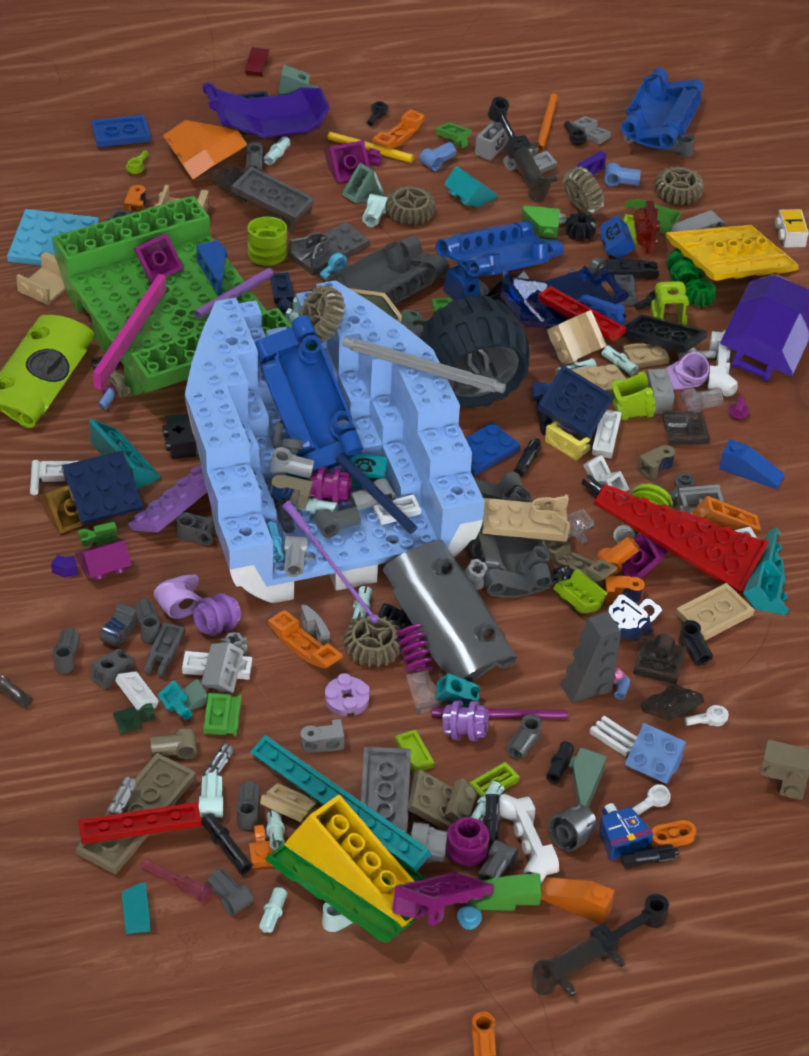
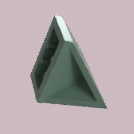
M359 163L342 192L343 196L355 203L367 202L370 194L386 197L375 171L362 163Z

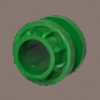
M679 248L674 249L666 260L671 282H683L686 285L687 282H690V279L696 280L697 277L700 278L702 275V269L695 266L691 259L685 257Z

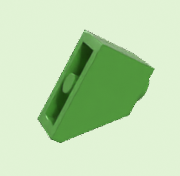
M523 206L522 220L530 221L534 232L538 236L557 238L560 209Z

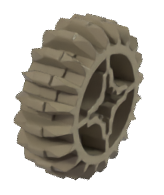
M581 166L566 172L563 176V187L576 209H579L581 213H586V215L599 211L604 206L605 199L603 198L602 188H600L599 183L596 181V177H593L591 172H588L586 168Z
M670 166L669 169L664 168L663 171H659L655 179L654 188L657 196L661 197L662 201L666 200L667 204L673 203L680 206L686 204L689 206L690 203L695 204L702 196L704 180L701 179V175L697 174V171H692L691 168H679L678 166L673 168Z
M405 185L404 188L398 187L397 190H392V193L388 194L386 201V211L390 219H394L395 223L400 222L401 225L408 224V226L423 225L424 222H429V219L433 218L436 208L431 192H427L426 189H420V186L415 188L413 185L411 187Z
M319 285L312 290V293H308L307 299H304L299 316L308 315L320 341L330 340L331 335H335L336 329L340 328L339 324L343 321L342 316L345 314L343 310L346 306L343 303L344 297H342V293L333 287Z
M369 615L367 618L360 616L358 621L353 620L351 625H348L344 634V648L348 657H352L353 662L359 661L360 666L368 664L369 668L371 665H376L379 668L380 664L387 666L389 661L394 662L396 657H399L403 648L399 646V641L402 639L397 637L400 627L395 625L394 620L388 621L386 616L379 618L376 623L370 621Z

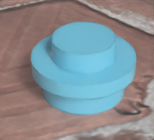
M465 906L458 911L457 920L464 929H474L481 923L482 914L476 907Z

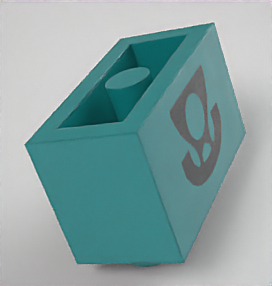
M357 454L350 459L372 482L382 478L387 480L388 457ZM351 476V478H352V487L363 488V487Z

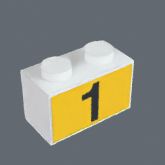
M779 210V216L775 218V227L779 230L778 236L779 240H782L783 247H806L809 232L802 210Z

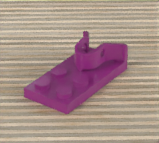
M454 872L397 885L394 890L392 911L395 914L417 919L428 915V925L434 926V924L443 920L445 905L467 903L470 899H482L483 896L493 894L494 884Z

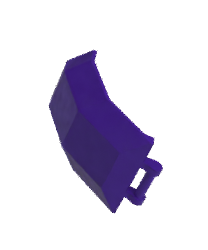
M207 82L202 86L203 92L207 94L209 99V107L217 112L221 123L225 127L237 129L238 131L263 139L310 134L321 128L330 110V106L321 88L301 87L290 94L248 99L217 89L213 83Z
M777 274L751 280L720 344L737 351L731 366L734 368L739 367L757 375L765 382H768L773 369L792 376L809 340V289ZM743 354L768 365L767 370H762L741 360Z

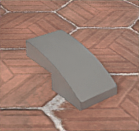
M584 116L572 123L573 127L585 131L588 140L598 145L611 138V131L598 127V122L595 119Z
M301 605V622L305 632L309 635L315 634L317 641L323 646L327 643L330 644V633L323 620L310 607Z

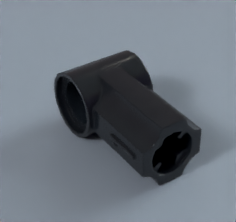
M687 620L681 626L678 642L683 648L687 649L694 664L699 666L705 665L712 659L713 654L700 633V624L694 620Z

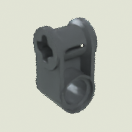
M186 512L181 513L177 517L176 535L180 540L202 545H211L213 543V534L216 532L213 518Z

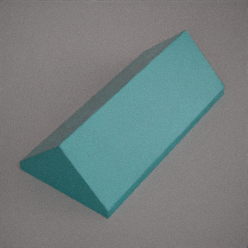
M91 418L89 421L91 444L101 455L123 450L137 489L161 478L157 470L119 429Z

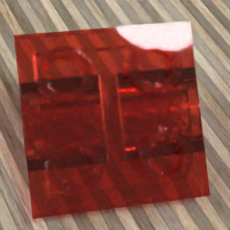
M646 201L645 208H639L633 213L637 243L645 246V252L653 254L654 246L658 244L656 231L660 230V220H657L658 208L654 207V201Z

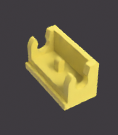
M557 421L546 426L545 442L577 461L591 450V445L587 444L591 440L588 437L581 441L576 439L573 435L563 431L562 427L559 426L560 423Z

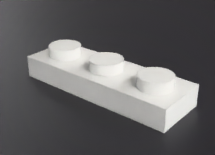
M606 410L597 427L592 455H603V457L612 459L622 412Z
M185 651L182 674L203 676L209 653ZM242 657L237 679H250L252 657Z

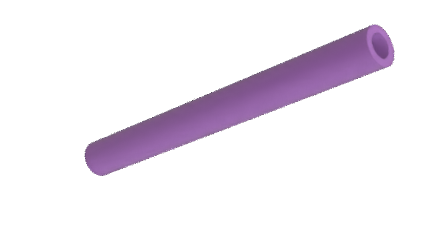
M271 268L265 269L194 310L195 317L201 319L211 313L215 301L237 298L273 277V270Z

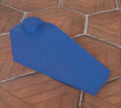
M218 240L196 245L197 262L216 294L221 295L227 250L225 247H222Z
M729 439L722 452L720 470L778 489L785 474L748 445Z

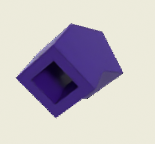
M57 555L51 563L52 573L62 577L77 575L75 556L63 557Z

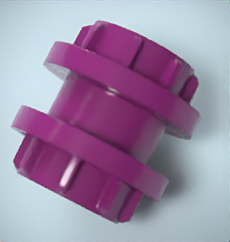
M320 467L319 471L314 470L311 473L309 481L313 482L310 498L316 497L321 501L332 499L333 502H337V506H340L342 502H348L352 490V478L349 473L344 472L343 468H336L334 474L328 473L327 467Z
M471 817L458 819L453 822L447 833L446 851L449 858L456 864L466 867L481 863L488 854V828L480 820Z

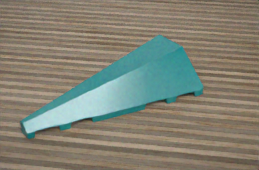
M775 527L768 531L765 540L769 541L753 570L743 594L757 610L786 615L789 613V608L784 604V601L788 598L787 594L783 593L782 587L786 583L783 559L779 557V551L782 550V546L780 543L777 544V537L780 535V532Z

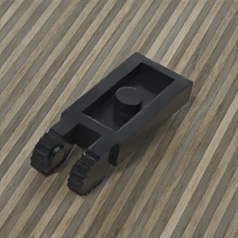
M637 259L605 260L606 277L614 278V275H633L634 278L645 277L647 280L659 277L658 264L655 261Z

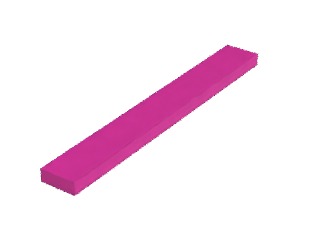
M157 275L93 371L94 388L102 389L166 291L165 275Z

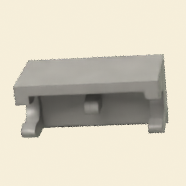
M720 485L679 488L676 502L679 512L684 511L693 514L692 511L706 496L724 502Z
M229 642L211 644L201 685L204 688H214L213 692L233 693L244 651Z

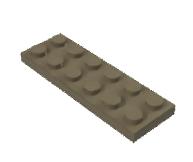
M156 753L134 779L136 786L133 792H130L131 796L125 807L121 809L122 813L173 806L196 779V772ZM148 835L83 845L80 842L76 847V854L116 875Z

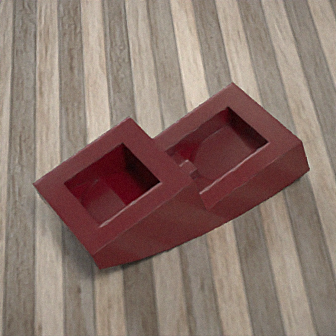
M252 47L247 60L245 74L263 76L264 68L267 65L269 49Z

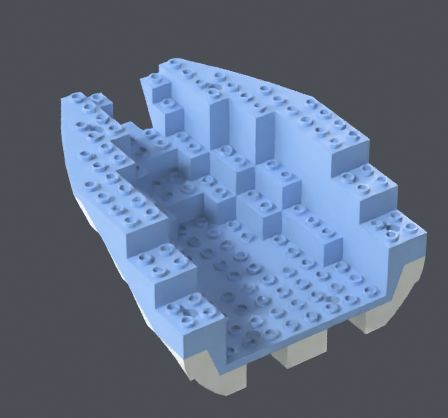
M338 281L318 283L316 288L319 285H325L342 293V297H344L343 303L346 304L343 309L345 311V314L342 316L343 321L339 324L340 328L336 329V334L331 335L330 340L326 339L325 342H322V346L364 449L358 454L388 457L387 480L396 495V499L414 494L421 507V514L409 517L418 526L416 531L410 535L397 521L380 525L374 508L371 506L358 510L361 518L360 525L341 529L335 536L325 538L314 521L315 514H311L310 511L296 510L310 527V532L352 587L376 583L378 564L388 563L402 553L428 542L442 540L454 558L471 540L476 539L483 521L485 501L471 474L472 451L459 426L460 404L448 379L426 373L422 370L378 359L371 355L368 356L351 351L350 348L342 346L345 337L350 339L356 338L439 363L438 358L430 346L367 299ZM312 291L296 294L298 314L301 313L304 299H307L308 293H312ZM236 298L215 301L203 328L190 368L185 391V402L198 448L215 530L233 582L236 587L242 586L247 592L270 603L294 599V581L328 574L336 591L347 589L348 587L309 536L301 531L288 512L282 508L283 504L287 501L275 500L270 496L271 480L276 476L269 470V464L275 450L273 448L274 424H281L279 422L281 418L261 371L258 351L254 342L287 328L266 330L265 336L262 329V313L257 301L238 304ZM340 420L337 424L343 427L348 425V421ZM283 426L282 439H289ZM338 465V466H336V467H334V468L328 470V473L334 474V471H335L336 468H342V467H341L340 465ZM352 487L351 493L364 488ZM351 499L348 502H342L338 506L337 511L353 507ZM269 521L277 524L279 536L283 540L281 544L283 551L285 535L307 537L303 574L291 577L284 572L285 555L284 559L280 562L278 555H276L277 562H273V541L266 526Z

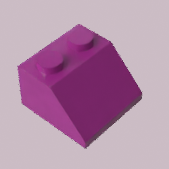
M125 540L114 541L75 553L76 559L86 578L93 577L94 580L105 578V573L111 571L114 574L127 571L126 567L132 565Z

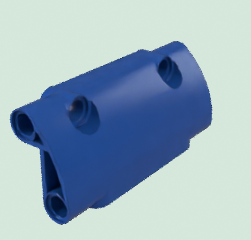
M655 68L651 75L644 78V81L626 109L627 116L621 125L622 133L644 146L659 149L671 148L677 138L684 135L701 104V94L704 90L703 82L698 79L669 82L667 72L663 68Z
M303 315L292 321L291 328L261 338L254 343L258 351L261 371L288 438L303 441V450L298 451V454L295 455L314 460L312 472L314 470L319 471L320 467H327L330 470L339 465L335 461L339 454L344 453L351 459L364 448L310 317ZM309 345L317 346L314 351H309L306 348ZM340 420L348 421V425L343 427L337 423Z

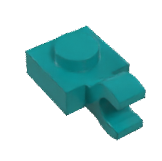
M173 680L157 694L171 713L176 710L179 716H183L186 721L193 716L191 710L184 703L189 697L177 681Z

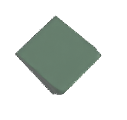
M403 310L401 314L403 318L415 326L418 324L424 326L426 322L418 311Z
M198 679L183 689L189 697L184 703L190 710L207 705V693Z

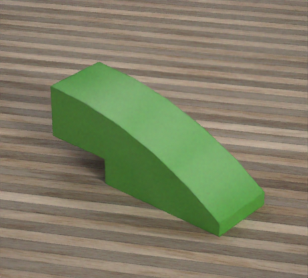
M540 874L512 875L486 880L485 882L494 884L493 894L483 896L482 899H470L466 903V906H473L479 910L515 911V905H540Z

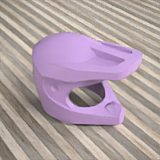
M695 352L686 354L679 361L666 368L669 372L673 390H686L700 386L709 375L708 361L703 355Z
M196 574L183 575L161 582L154 591V597L160 608L174 619L184 618L193 614L194 608L203 599L194 593L199 577ZM184 599H194L190 607L186 609L179 608V603Z

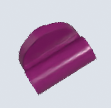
M370 148L367 151L369 163L380 166L383 156L379 150Z
M739 397L737 403L729 407L728 412L735 419H744L748 416L749 409L744 405L746 401L744 397Z

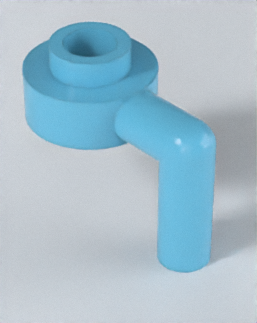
M341 253L332 255L329 258L328 266L320 272V277L327 281L326 278L332 272L336 273L347 266V258Z

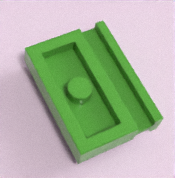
M208 693L204 734L227 735V733H231L237 736L242 701L241 695L231 697V694Z

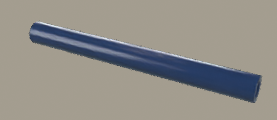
M344 453L337 456L335 461L410 535L416 531L418 526Z

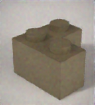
M767 740L760 775L782 780L779 795L803 800L809 776V749Z

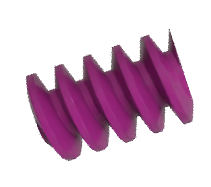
M422 624L408 626L397 633V637L402 639L399 641V646L404 647L401 650V654L406 656L403 659V663L408 664L405 667L407 673H424L434 669L433 666L426 665L432 659L424 657L430 651L429 649H422V646L428 643L427 641L420 640L421 637L426 635L425 632H418V629L423 627Z

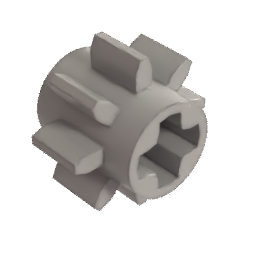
M228 633L226 639L221 638V643L229 642L243 650L244 654H247V638H242L240 633Z

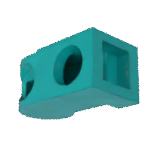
M449 673L437 681L435 700L441 702L445 700L450 702L462 701L464 707H469L471 701L479 702L480 687L477 684Z

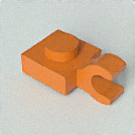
M264 825L254 826L255 843H249L250 860L253 864L252 869L270 867L272 865L265 859L274 850L270 847V841H265Z

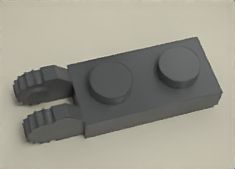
M163 623L149 652L145 673L150 674L154 668L155 661H159L161 664L158 668V676L164 677L168 665L171 664L185 635V627Z

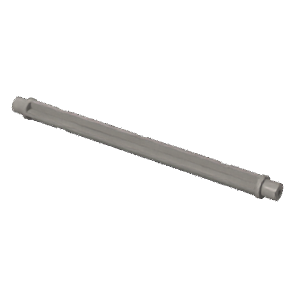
M345 337L342 346L350 348L351 351L368 356L371 355L378 359L412 369L422 370L429 374L472 385L493 393H504L506 389V384L500 383L498 380L356 338L350 339Z

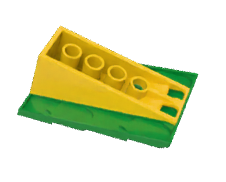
M340 794L310 814L284 845L269 854L265 859L292 882L294 880L315 897L326 901L352 923H358L381 942L389 943L417 920V918L393 913L394 890L397 885L427 878L392 856Z

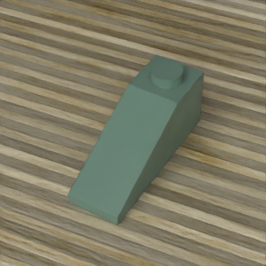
M580 748L577 756H572L569 769H572L571 781L576 805L581 803V805L587 808L590 807L605 771L607 756Z

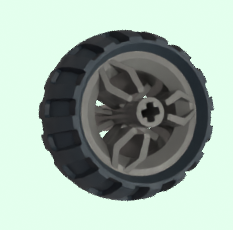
M467 296L464 299L451 301L445 307L436 310L423 326L420 339L434 350L439 363L472 372L476 375L489 377L506 384L504 393H493L448 379L460 406L475 408L477 406L491 405L493 402L508 397V394L516 390L521 385L523 378L527 376L530 350L525 330L513 312L497 299L493 300L488 296Z

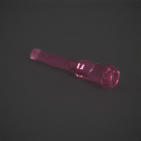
M144 860L141 864V869L179 886L181 891L197 897V900L200 902L203 900L207 901L212 894V888L209 887L208 883L202 884L191 879L189 876L183 878L147 860ZM177 879L189 884L190 887L178 882Z

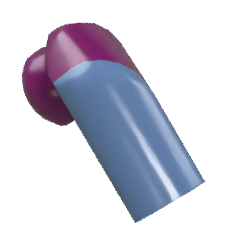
M110 385L103 387V397L98 403V406L104 410L108 408L117 393L116 388Z

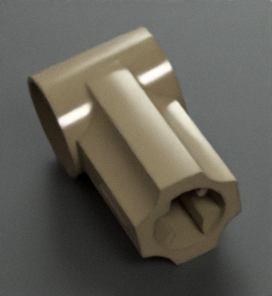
M180 729L175 735L150 737L152 757L159 753L163 756L177 755L180 759L188 760L197 755L195 732L191 729Z

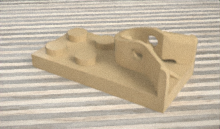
M565 494V496L557 498H537L532 503L483 498L485 502L482 534L567 542L570 530V523L567 521L568 495Z

